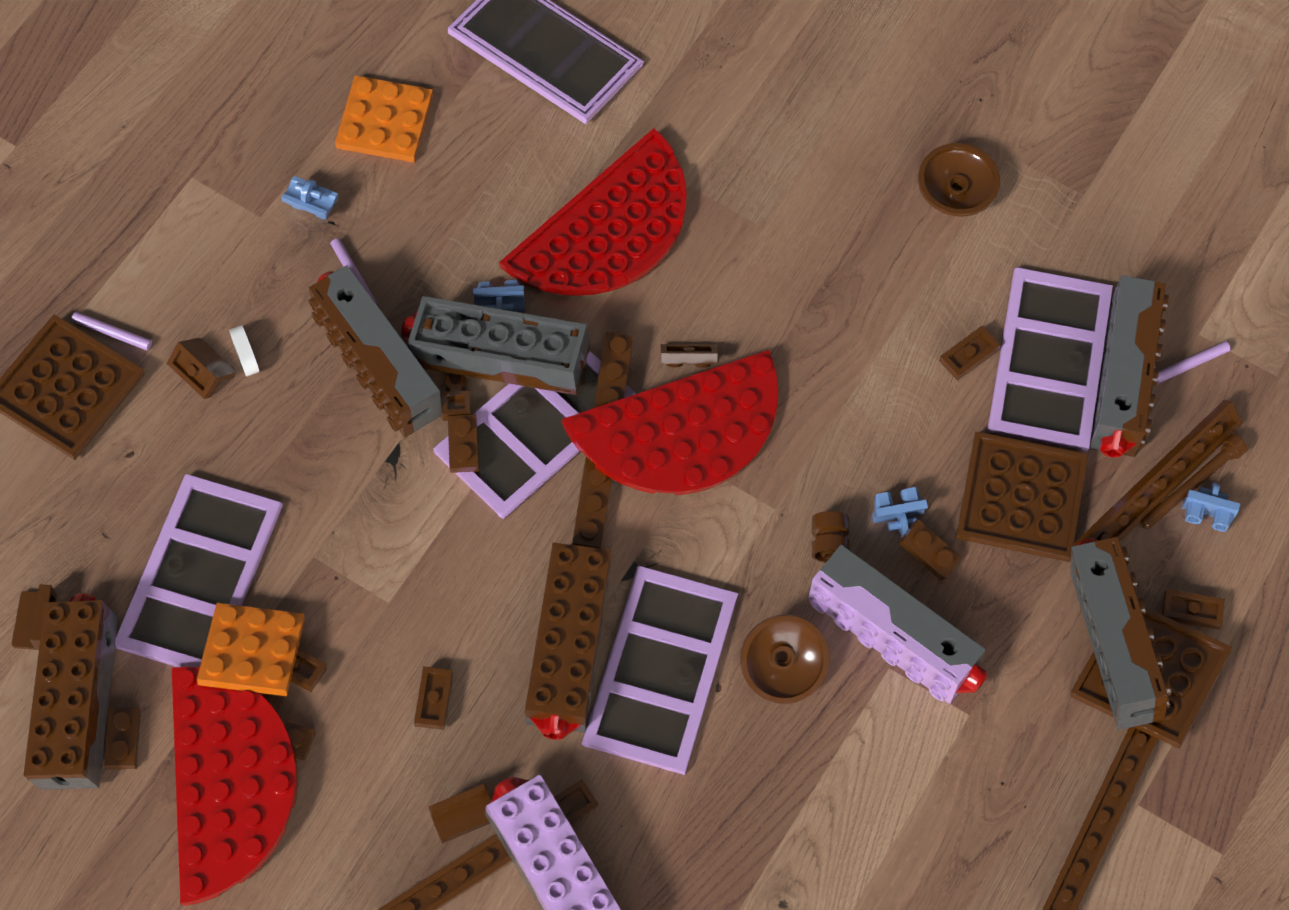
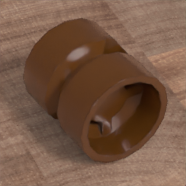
M825 511L812 516V535L815 537V540L812 541V558L814 560L826 563L840 545L849 550V539L846 537L849 535V517L847 514L837 511Z

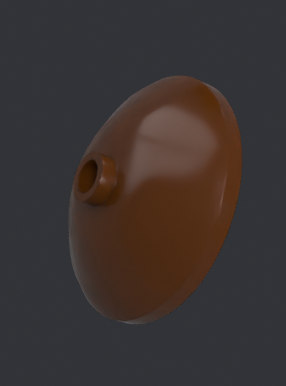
M950 143L937 147L924 158L918 173V185L922 196L933 208L947 215L965 217L984 211L994 202L1000 187V174L993 159L981 149L969 144ZM957 187L960 189V191H956L952 188Z
M777 615L763 620L749 632L741 649L740 665L745 681L758 696L773 703L790 704L809 697L821 686L829 667V650L823 635L812 623L794 615ZM780 651L786 652L784 660H777V654Z

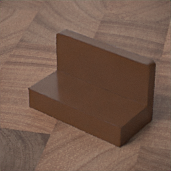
M201 338L178 342L166 363L203 399L212 397L221 380L232 378L236 374V371Z
M40 584L38 592H21L11 643L13 648L39 650L44 604L46 602H56L57 594L52 585Z
M486 784L479 785L429 806L430 816L442 844L490 824L485 816L486 806L491 803Z

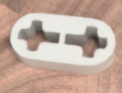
M243 325L229 329L246 377L260 372Z

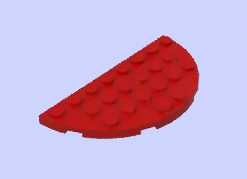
M653 128L499 262V267L513 278L535 289L570 296L610 292L629 285L645 276L672 249L684 222L687 196L686 182L682 167H680L672 147Z
M767 350L563 418L561 423L578 451H582L595 464L596 469L622 485L651 494L659 492L685 495L705 491L737 475L739 471L754 459L764 445L772 429L778 405V382L775 365L770 351Z
M200 667L171 668L180 904L182 906L198 904L220 896V893L238 883H243L268 860L286 832L285 827L292 808L295 806L298 789V767L293 742L279 714L271 704L257 692L198 685L197 677Z

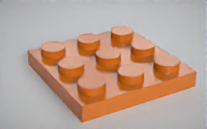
M355 75L335 140L336 148L415 163L433 98V89Z
M216 603L197 677L198 685L287 696L305 622L304 614Z

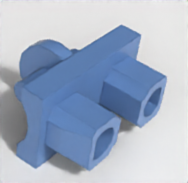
M293 176L288 189L281 197L282 202L290 204L296 209L315 214L316 217L323 220L328 218L339 198L338 193L318 186L316 181L312 179L306 181L296 176Z
M507 280L504 283V287H493V284L489 281L479 282L478 287L473 288L474 305L513 312H525L524 285L520 286L518 280Z
M1213 482L1211 489L1200 487L1199 492L1189 489L1186 499L1183 500L1182 509H1185L1186 522L1200 524L1203 515L1214 517L1212 522L1214 530L1226 532L1239 512L1240 503L1229 501V494L1219 492L1220 483Z
M917 487L901 490L900 495L903 504L893 505L890 492L876 494L874 497L875 510L872 514L873 524L897 520L888 522L889 531L898 529L901 537H903L908 527L917 520L916 517L909 519L907 517L924 515V510L928 509L927 501L921 500Z

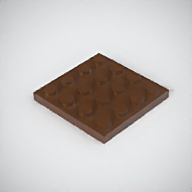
M54 314L1 376L0 413L76 460L143 378L145 372L136 364Z
M975 431L956 539L1070 562L1088 454Z
M1145 607L1146 615L1143 618L1146 625H1151L1154 634V642H1151L1154 651H1159L1163 663V668L1160 669L1162 678H1168L1171 687V696H1168L1170 708H1166L1165 720L1134 726V728L1180 749L1232 652V647ZM1093 651L1072 688L1070 697L1113 717Z

